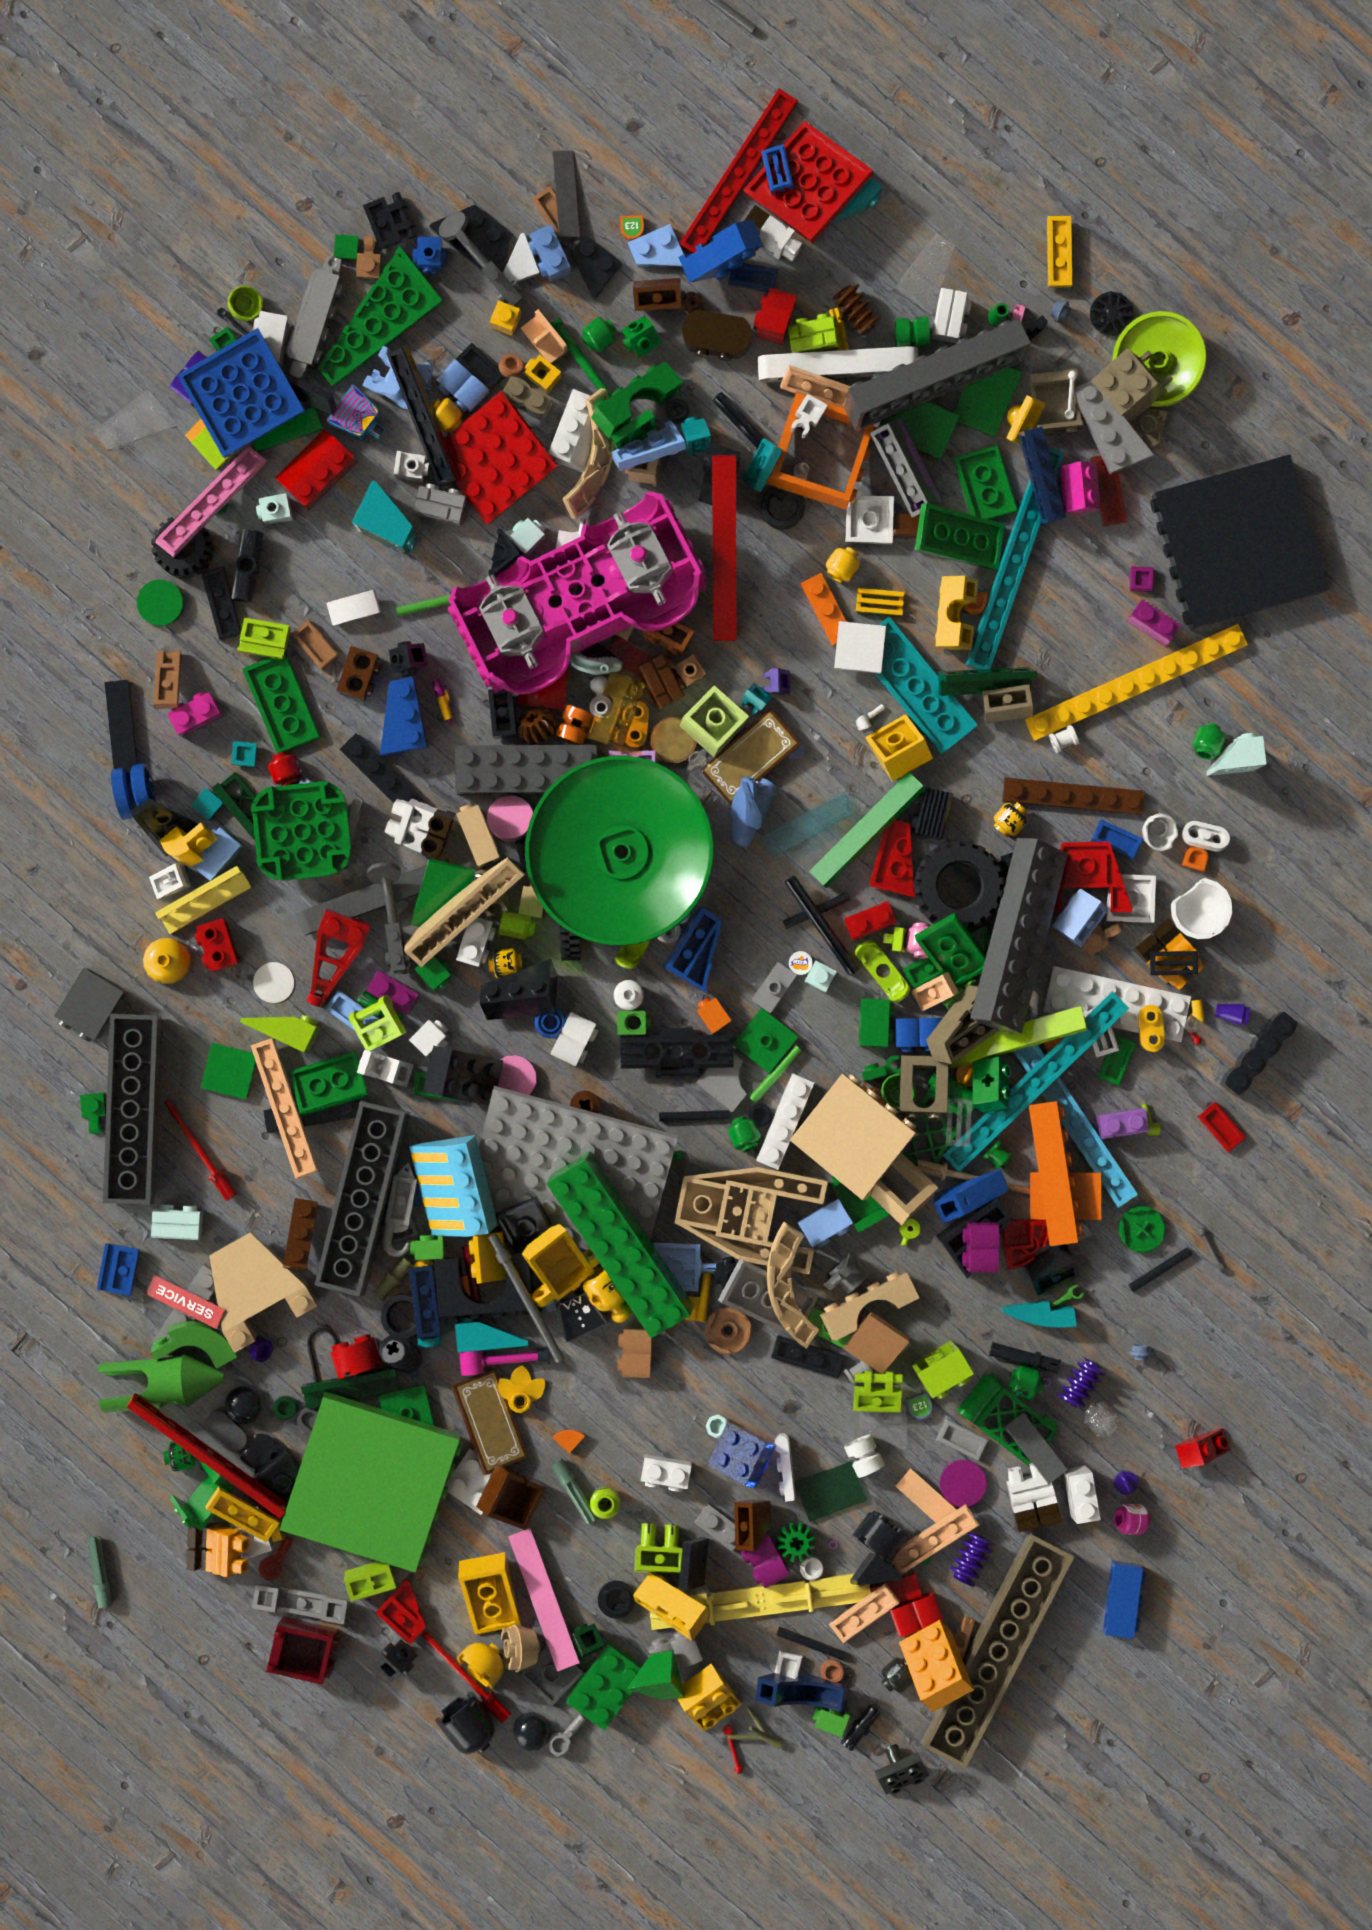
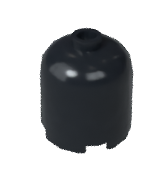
M468 1692V1698L461 1700L458 1697L441 1711L443 1714L442 1718L438 1717L435 1721L459 1752L464 1754L482 1753L490 1746L489 1742L495 1733V1726L474 1692Z

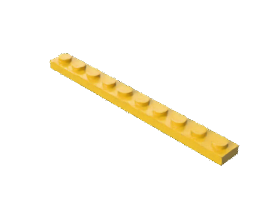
M1236 624L1042 711L1024 721L1033 741H1036L1239 650L1248 644L1239 624Z

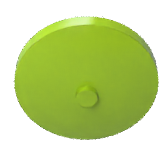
M1167 311L1147 313L1133 320L1118 337L1113 351L1112 361L1127 348L1139 357L1145 352L1150 351L1152 356L1144 363L1160 382L1168 375L1173 378L1165 386L1168 391L1151 405L1152 407L1173 405L1187 398L1200 384L1207 366L1206 344L1199 330L1183 316Z

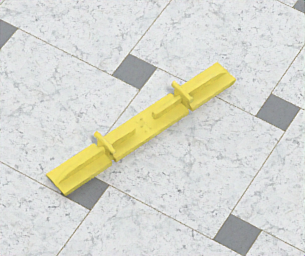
M853 1573L809 1580V1583H805V1580L772 1584L767 1588L756 1586L711 1592L712 1596H707V1593L688 1596L707 1608L709 1619L706 1623L710 1622V1625H715L717 1621L807 1610L808 1607L809 1612H814V1608L858 1603L871 1592L870 1584L852 1585L850 1583V1579L855 1574ZM650 1612L652 1630L672 1628Z

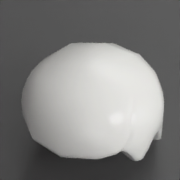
M1158 813L1150 816L1142 828L1144 841L1154 850L1164 851L1172 848L1174 840L1178 837L1176 822L1171 816Z

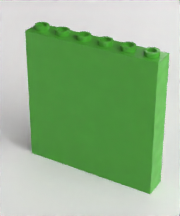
M325 1391L280 1530L416 1572L417 1566H422L425 1560L426 1552H422L425 1543L430 1544L434 1532L430 1530L432 1521L437 1523L441 1509L437 1508L440 1499H445L448 1487L444 1486L447 1477L452 1478L456 1466L452 1464L454 1455L459 1456L463 1442H459L460 1434Z

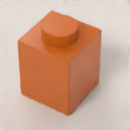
M707 997L697 1004L700 1009L696 1012L712 1034L732 1021L716 998L711 1000L710 997Z

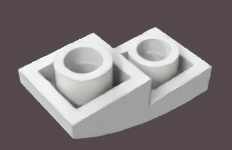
M375 590L327 603L333 626L381 613Z

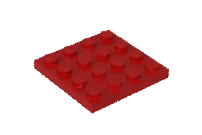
M804 121L784 143L794 189L786 188L784 192L779 190L776 191V194L772 195L764 166L743 191L746 196L813 244L872 178L874 172L870 167ZM777 152L783 182H786L781 152ZM772 157L769 163L774 185L778 184V179Z
M500 391L445 438L460 479L455 480V483L486 524H491L559 467L504 391Z

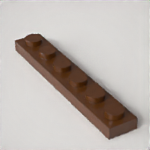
M1005 777L1002 802L1142 815L1145 791Z

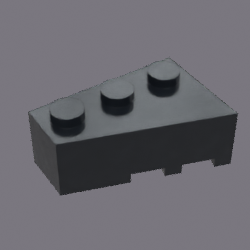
M995 1198L964 1215L936 1235V1237L962 1274L968 1279L971 1273L966 1270V1266H963L962 1263L963 1252H966L967 1243L963 1242V1229H967V1223H997L1000 1235L1012 1218L1000 1201Z

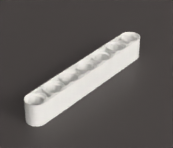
M918 347L762 355L758 357L759 382H782L789 365L828 379L872 377L881 372L886 374L891 372L894 367L900 364L908 365L918 358Z

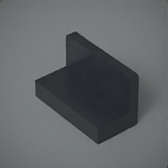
M1066 1244L1058 1245L1034 1256L1035 1259L1024 1266L1037 1295L1080 1277L1077 1264Z

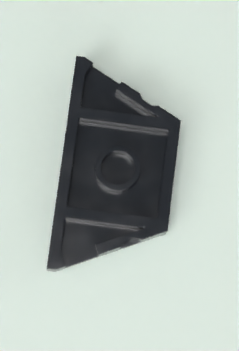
M476 204L461 210L460 212H463L468 218V224L464 230L465 234L488 261H493L502 272L511 241V233ZM445 218L429 225V228L439 237L441 236L438 230ZM457 238L449 241L444 240L480 271L483 269Z

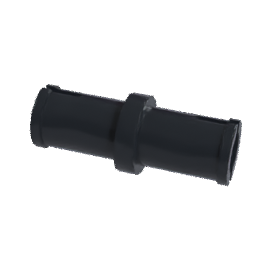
M869 1704L860 1718L853 1721V1727L841 1740V1744L850 1751H853L862 1737L869 1734V1728L881 1715V1712Z

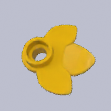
M520 1365L513 1371L510 1380L500 1378L498 1383L500 1395L508 1400L509 1407L516 1413L526 1412L533 1401L541 1398L545 1389V1379L531 1380L528 1370L523 1365ZM517 1397H523L524 1401L521 1405L516 1404L515 1400Z

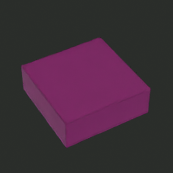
M1131 566L1129 591L1153 592L1155 568Z

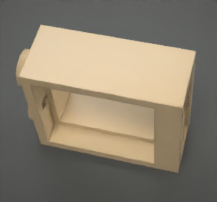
M473 803L461 807V812L456 815L477 866L482 869L502 861L479 805L474 806Z
M901 1153L892 1166L920 1193L905 1205L879 1180L871 1190L872 1194L870 1196L897 1222L903 1225L933 1197L938 1187Z

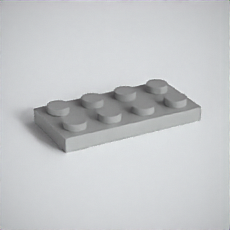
M740 1258L718 1301L789 1334L779 1322L771 1305L767 1286V1271ZM793 1284L795 1300L803 1314L808 1318L819 1296Z

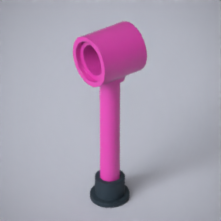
M547 1345L546 1348H539L533 1352L483 1356V1350L459 1352L461 1375L463 1376L485 1373L484 1366L528 1361L548 1362L550 1364V1353Z

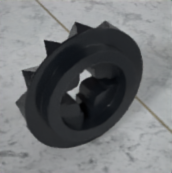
M613 1580L605 1583L598 1594L600 1610L606 1616L614 1619L627 1616L635 1605L632 1587L624 1581ZM619 1590H621L620 1598L624 1602H618L614 1606V1608H612L613 1600L610 1598V1596H615L616 1593H618Z

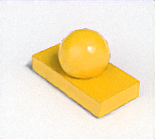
M1027 395L1022 405L1011 407L1007 414V420L1012 427L1006 438L1021 444L1018 433L1035 428L1046 403Z

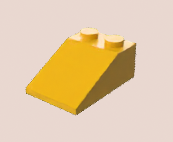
M506 1553L459 1561L458 1579L475 1635L502 1630L503 1628L511 1627L513 1624L521 1626Z

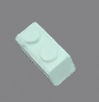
M160 1204L159 1209H153L151 1238L201 1240L203 1211H197V1206H183V1210H176L174 1205Z

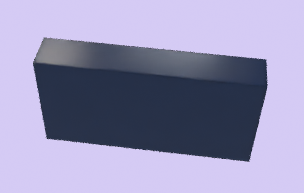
M743 263L741 267L730 271L728 285L769 293L770 288L775 289L778 269Z

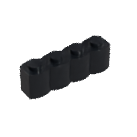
M1286 1012L1274 1014L1267 1021L1265 1030L1253 1038L1250 1048L1239 1055L1235 1067L1230 1068L1223 1075L1220 1085L1232 1095L1244 1093L1250 1087L1253 1077L1264 1070L1268 1059L1280 1050L1283 1040L1289 1038L1294 1033L1298 1022Z

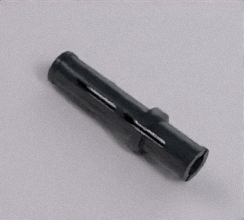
M992 1341L991 1350L989 1351L990 1357L993 1356L1031 1366L1032 1369L1036 1370L1042 1369L1055 1374L1059 1372L1061 1359L1043 1356L1041 1352L1036 1351V1353Z

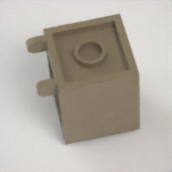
M1127 348L1094 377L1092 381L1120 415L1133 422L1168 391L1165 386L1173 378L1168 375L1160 382L1144 363L1152 356V353L1147 351L1139 357Z

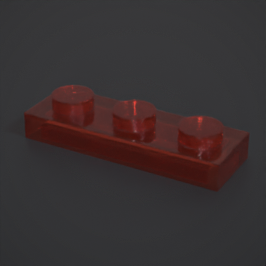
M1102 456L1091 457L1090 462H1096L1101 508L1099 510L1103 527L1127 523L1118 472L1109 474Z

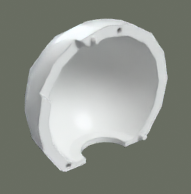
M1206 878L1201 879L1192 889L1172 901V918L1177 928L1185 935L1196 939L1212 938L1228 926L1232 915V900L1227 890L1218 882Z

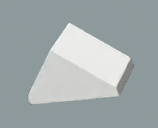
M180 863L173 864L149 877L157 899L192 887L185 866Z

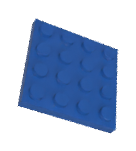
M258 328L177 375L223 458H227L306 412Z

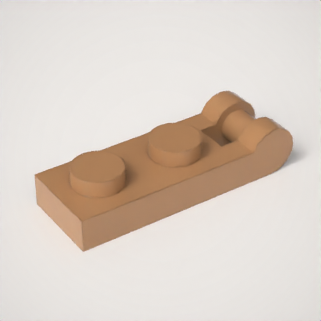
M157 650L153 700L155 709L178 708L182 664L181 650H173V652Z

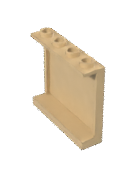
M852 1073L849 1076L841 1074L790 1141L860 1199L867 1200L872 1194L871 1190L913 1137L918 1136L919 1133L914 1130L917 1126L907 1118L902 1120L896 1115L898 1111L889 1103L886 1105L882 1104L878 1100L880 1096L870 1088L866 1091L861 1087L862 1081Z

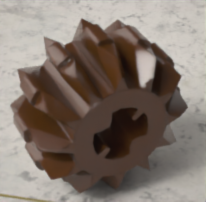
M543 706L538 709L533 707L532 710L526 711L525 715L519 716L520 721L516 723L520 738L530 745L535 743L540 745L542 741H548V737L554 736V731L558 728L553 713Z

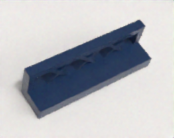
M1043 427L1018 433L1041 523L1046 524L1066 518Z

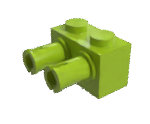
M648 1523L641 1524V1545L635 1548L634 1573L680 1575L682 1548L678 1547L680 1526L674 1525L673 1535H671L672 1525H665L664 1546L657 1547L655 1546L656 1524H650L649 1534Z

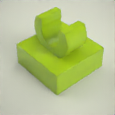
M895 927L894 934L884 933L883 943L893 944L892 951L908 953L906 950V934L908 929Z

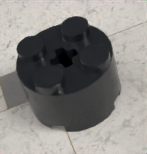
M875 1510L872 1513L868 1512L852 1535L858 1538V1541L875 1554L882 1556L890 1564L907 1540L905 1538L908 1534L893 1524L890 1527L887 1524L889 1520Z

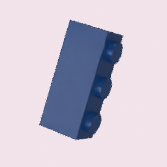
M1111 1561L1103 1623L1105 1635L1134 1639L1135 1632H1139L1140 1619L1137 1618L1138 1609L1142 1608L1143 1595H1140L1141 1585H1145L1146 1571H1143V1567L1140 1564Z

